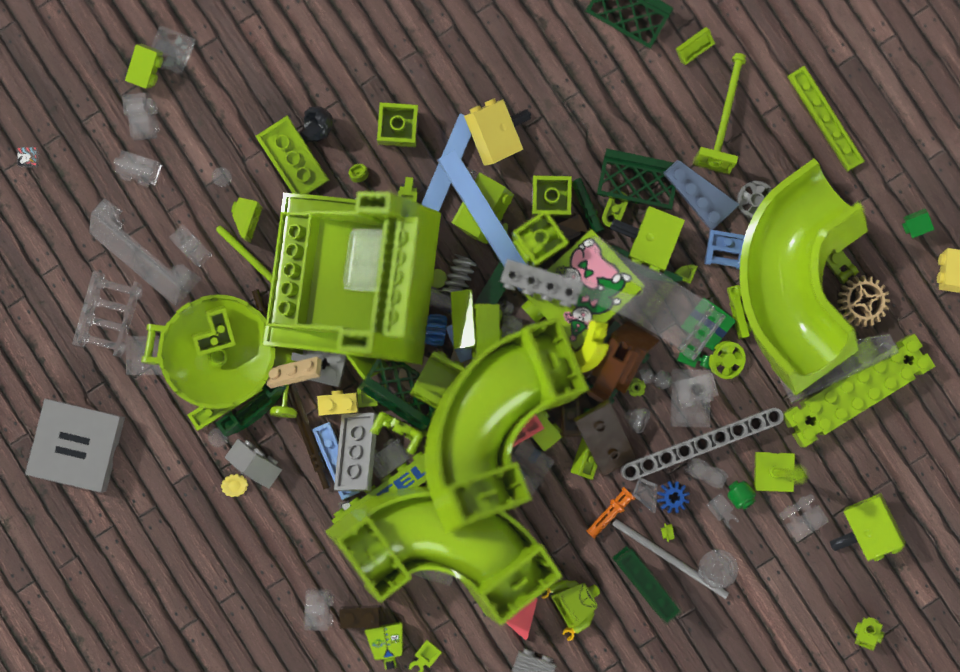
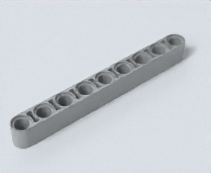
M769 408L638 458L623 465L620 471L621 475L626 480H636L779 425L784 418L783 412L778 408ZM772 411L777 414L775 422L769 419V414ZM754 418L758 419L760 423L757 429L751 426V421ZM736 425H739L742 429L739 436L733 433V428ZM718 432L724 435V440L721 443H718L715 439V435ZM699 439L706 441V447L702 450L697 446ZM683 445L688 448V454L684 457L679 453V449ZM665 452L669 453L671 457L668 463H663L661 460V456ZM647 459H650L653 463L650 470H645L643 467V463ZM629 466L635 469V474L632 477H627L625 474V469Z

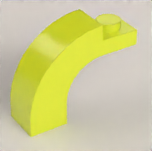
M590 320L585 342L582 348L574 353L581 373L594 369L606 355L609 344L603 342L607 333V323Z

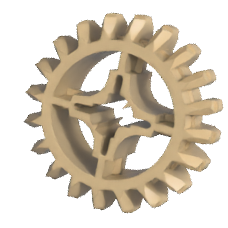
M862 275L860 279L856 276L853 277V281L848 280L846 282L847 286L843 285L841 287L844 292H839L838 296L843 299L837 300V303L843 306L838 308V310L845 311L842 315L843 318L849 316L848 323L854 320L855 326H859L860 322L862 327H866L867 323L873 326L874 321L878 323L881 321L880 317L886 316L883 310H889V307L885 305V303L890 302V299H885L889 292L883 293L882 290L885 288V285L878 286L880 280L873 282L872 276L868 277L867 280L865 275ZM862 286L868 287L875 294L869 295ZM856 289V298L850 303V295ZM871 298V300L867 301V303L856 304L857 302H860L861 299ZM877 300L876 310L872 314V303ZM852 308H859L865 314V317L855 313Z

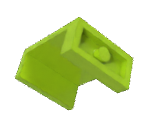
M433 351L410 392V395L437 409L448 387L464 369V364L456 360L453 362L441 351Z

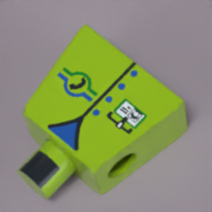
M403 621L380 625L379 628H366L365 633L374 659H384L385 670L397 668L395 657L402 656Z

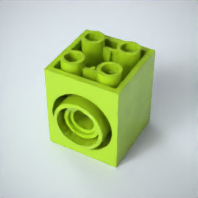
M546 210L515 230L512 235L513 244L522 259L535 268L564 250L568 244V241Z

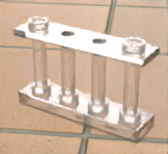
M93 270L72 345L85 347V344L91 343L113 349V356L121 357L127 349V343L125 342L137 300L141 298L143 293L142 284L134 281L133 286L130 287L106 280L104 273ZM108 288L130 294L128 304L123 305L101 299V296H99L101 289ZM101 306L125 313L122 324L96 317L94 315L95 308ZM94 324L120 331L117 342L91 336L89 333L90 326Z

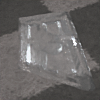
M639 478L632 495L655 514L657 484Z

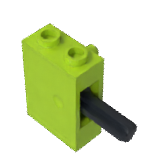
M649 206L639 228L614 219L610 229L635 239L628 257L631 262L639 266L645 265L649 267L648 270L659 274L666 270L685 220Z
M882 493L845 507L843 512L853 532L830 541L831 548L834 551L859 542L867 561L872 559L878 561L885 557L884 554L889 552L892 554L898 553L905 546V540Z

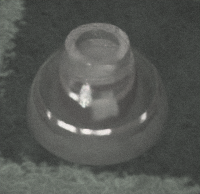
M636 408L635 410H628L625 420L628 421L630 428L637 434L645 430L650 420V410L647 408Z

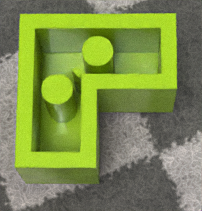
M221 306L205 311L210 330L192 335L198 356L235 346L236 343L225 307Z

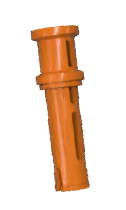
M622 487L620 494L615 499L610 500L611 505L586 532L596 539L619 512H624V508L636 498Z

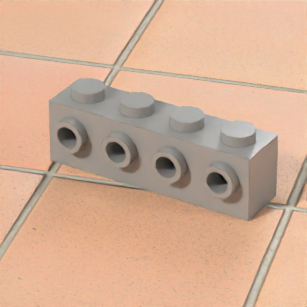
M509 259L506 261L500 280L501 283H504L503 287L511 290H515V287L521 288L524 294L533 296L534 293L542 295L541 299L550 302L553 299L560 300V305L570 308L572 304L576 305L583 283Z

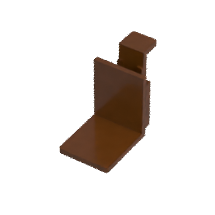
M628 321L612 333L607 343L609 347L606 355L592 372V375L597 377V380L587 394L601 403L609 400L614 389L625 394L645 355L660 340Z

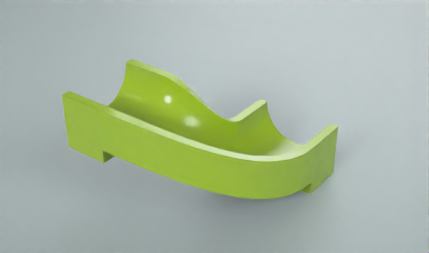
M812 159L784 179L760 203L746 231L740 258L741 297L754 338L761 352L771 364L772 370L795 396L859 351L854 329L828 302L823 294V271L831 251L837 254L868 232L864 208L859 202L851 207L843 201L828 183L819 163L815 159Z
M559 317L526 326L521 331L508 335L494 343L458 374L440 400L427 434L425 473L430 495L445 534L487 516L505 510L506 512L513 510L531 500L518 463L511 462L512 446L518 433L534 414L569 403L588 390Z
M428 487L400 488L382 493L359 505L325 531L359 574L367 592L380 603L411 579L410 574L421 570L440 571L459 578L484 614L501 626L562 577L543 546L538 544L517 520L504 511L487 516L445 534Z

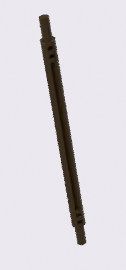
M259 289L254 290L252 294L258 308L257 310L266 319L268 307H265ZM295 383L289 384L288 399L291 407L297 410L296 421L314 471L318 473L323 490L331 486L324 470L326 468L297 387Z

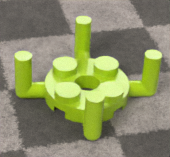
M384 412L378 414L370 429L371 433L379 435L383 426L389 429L394 426L392 430L400 435L406 433L405 437L412 440L406 451L412 455L415 454L424 438L420 431Z

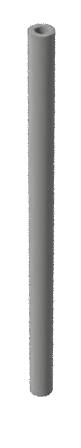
M615 518L611 525L722 598L726 599L729 595V592Z

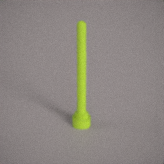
M218 226L216 231L271 283L272 273L224 227Z

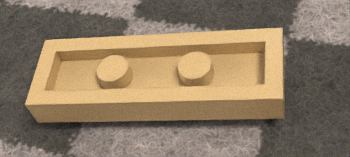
M317 356L273 367L269 372L267 386L275 388L320 377L322 360Z

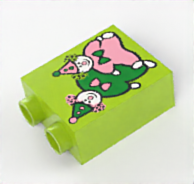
M591 229L547 270L548 272L583 282L576 305L572 304L571 308L560 305V300L553 299L550 302L541 299L542 295L534 293L533 296L524 294L528 300L521 307L536 323L543 317L547 320L559 317L569 344L577 350L585 342L590 320L606 323L644 287V284Z

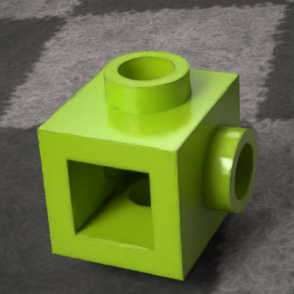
M863 618L862 623L858 622L854 633L857 634L854 644L873 651L876 643H881L884 632L881 629L883 625L879 624V621L874 618Z

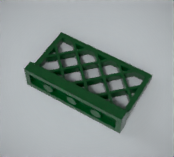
M591 0L585 12L651 49L674 8L661 0H634L637 3H632V0H629L630 5L619 7L618 0H616L617 8L607 11L605 0ZM602 1L605 12L597 14L591 11L594 3ZM640 4L645 6L647 14L636 17L633 6ZM631 7L634 17L623 20L621 10ZM618 11L621 21L616 23L609 21L608 13ZM659 14L664 17L660 24L652 26L651 15ZM648 17L650 27L639 30L637 19ZM635 20L637 31H626L624 23ZM651 29L653 37L650 43L642 40L640 32Z
M606 148L596 195L671 211L676 188L672 184L666 188L661 179L665 177L663 173L674 162ZM606 165H615L618 171L610 176L606 171ZM628 168L633 169L637 174L630 180L623 172ZM646 172L652 173L655 177L648 184L642 177ZM621 174L626 182L617 187L612 178ZM639 177L644 186L636 191L631 182ZM607 181H610L615 188L611 192L601 191L602 185ZM658 181L663 190L655 195L649 186ZM628 184L633 193L625 196L619 189ZM647 189L652 197L644 200L638 193ZM665 192L669 197V204L660 203L657 197Z
M376 359L358 389L422 432L429 426L436 409L428 405L430 413L426 416L420 410V406L426 405V403L418 402V399L413 396L414 403L408 404L404 398V395L410 394L414 386L413 380L418 379L420 373L406 363L391 361V367L383 368L382 359ZM403 368L408 377L399 379L397 369ZM393 370L395 379L387 381L384 371ZM380 372L382 382H376L370 377L373 373ZM409 381L411 390L402 391L400 382ZM396 383L398 392L392 393L389 391L388 384Z

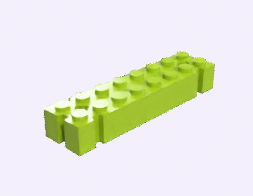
M916 334L907 335L896 342L898 347L891 346L886 348L866 364L857 367L846 375L844 374L799 402L800 408L793 406L784 411L783 421L788 428L793 427L796 431L792 435L800 447L810 445L818 440L816 434L826 435L916 379L914 374L922 375L934 368L935 365L928 353L922 354L919 350L923 346ZM905 357H907L908 359L907 364H905L903 361L905 360ZM806 417L811 418V424H806L805 420H808Z

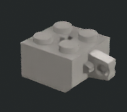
M304 350L303 355L292 353L291 360L293 361L317 356L322 362L327 359L330 366L323 369L321 365L320 377L309 380L341 387L348 359L346 355Z

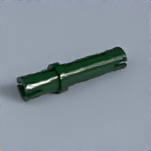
M582 178L573 180L572 187L585 214L584 219L588 221L591 229L596 234L602 232L604 228L598 217L599 212L595 210Z

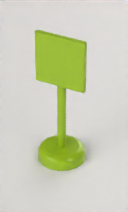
M276 347L274 367L296 362L291 360L292 353L303 355L304 350ZM288 384L285 385L286 388L283 392L282 406L272 407L270 415L282 418L297 417V410L287 407Z

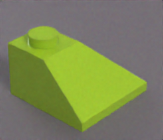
M238 198V201L233 203L231 212H233L232 216L240 236L246 242L251 243L263 207L257 201Z

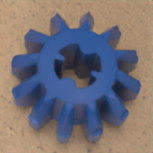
M430 314L428 316L426 344L431 346H442L444 344L447 326L446 316L441 314Z
M668 481V488L665 485H661L664 492H657L658 495L662 496V498L657 499V502L664 503L660 508L663 510L668 506L667 513H671L672 509H674L676 514L679 513L678 507L685 510L686 507L682 503L690 502L688 499H684L685 496L690 495L689 492L683 493L686 486L682 485L679 488L678 481L674 483V486L671 481ZM674 492H676L675 496H678L677 500H673V502L671 503L669 495H673Z

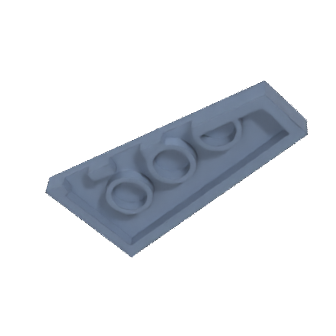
M679 160L675 161L663 173L709 230H713L740 205Z

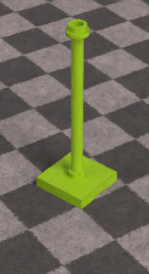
M735 53L732 57L734 67L714 150L700 147L694 157V166L730 174L732 168L737 164L738 156L721 151L742 64L746 63V55L742 53Z
M755 452L754 490L794 492V482L800 483L806 478V472L803 468H794L795 453Z

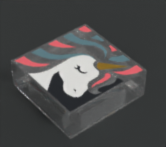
M17 148V166L19 168L38 167V148Z

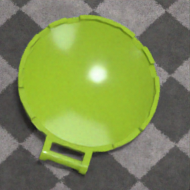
M208 295L182 306L165 326L147 324L146 331H148L145 354L142 356L141 363L159 365L168 385L185 401L202 408L224 409L239 405L260 391L269 378L270 370L274 367L276 347L263 345L266 319L259 310L237 297ZM224 306L236 345L223 349L228 356L227 362L221 367H215L208 360L209 353L198 356L192 335L210 330L205 311ZM156 333H161L157 357H152Z

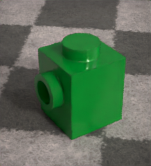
M926 209L903 217L905 223L902 226L905 234L909 233L912 238L935 230Z

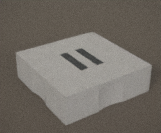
M44 399L25 475L100 493L106 492L113 468L114 452L119 444L125 417L82 408L61 401Z

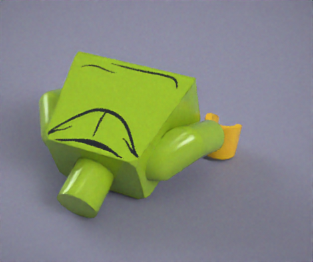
M562 580L546 589L547 595L541 598H547L550 593H553L551 598L568 627L564 628L563 635L566 632H570L572 635L567 640L571 641L575 633L578 634L590 626L595 614L594 610L597 608L594 598L600 594V590L595 584L587 588L585 583L579 584L573 580Z

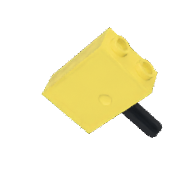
M494 98L485 102V106L482 108L479 105L469 109L470 113L464 116L484 166L494 164L523 150L515 127L531 119V112L528 109L510 116L504 99L496 101Z

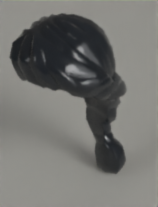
M309 107L304 112V130L299 134L305 143L327 139L334 126L331 113L323 107Z

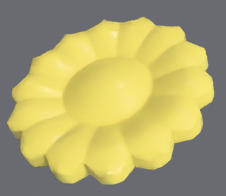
M231 474L225 477L221 485L222 492L226 496L238 497L244 494L248 486L247 479L239 474Z

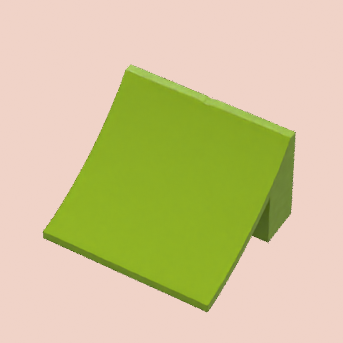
M358 192L357 200L283 193L263 345L422 365L441 213L391 192Z

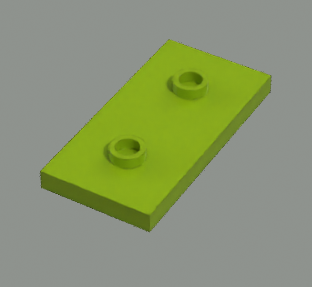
M288 115L255 136L292 193L309 194L329 181Z

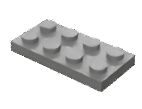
M342 414L334 484L335 491H371L376 435L371 433L370 429L378 414Z

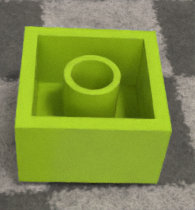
M380 102L377 132L378 145L416 147L418 105Z
M533 176L532 217H536L546 210L551 218H570L572 176Z

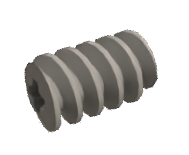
M455 254L459 259H453L452 263L456 266L450 267L454 274H447L451 281H445L444 284L449 288H442V291L451 294V292L461 291L462 288L469 287L465 283V281H471L467 274L474 273L470 266L477 265L471 259Z

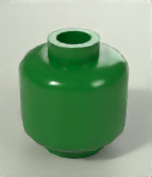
M735 481L728 487L730 491L727 497L737 509L743 508L745 510L755 503L756 492L748 482L742 481L739 483Z

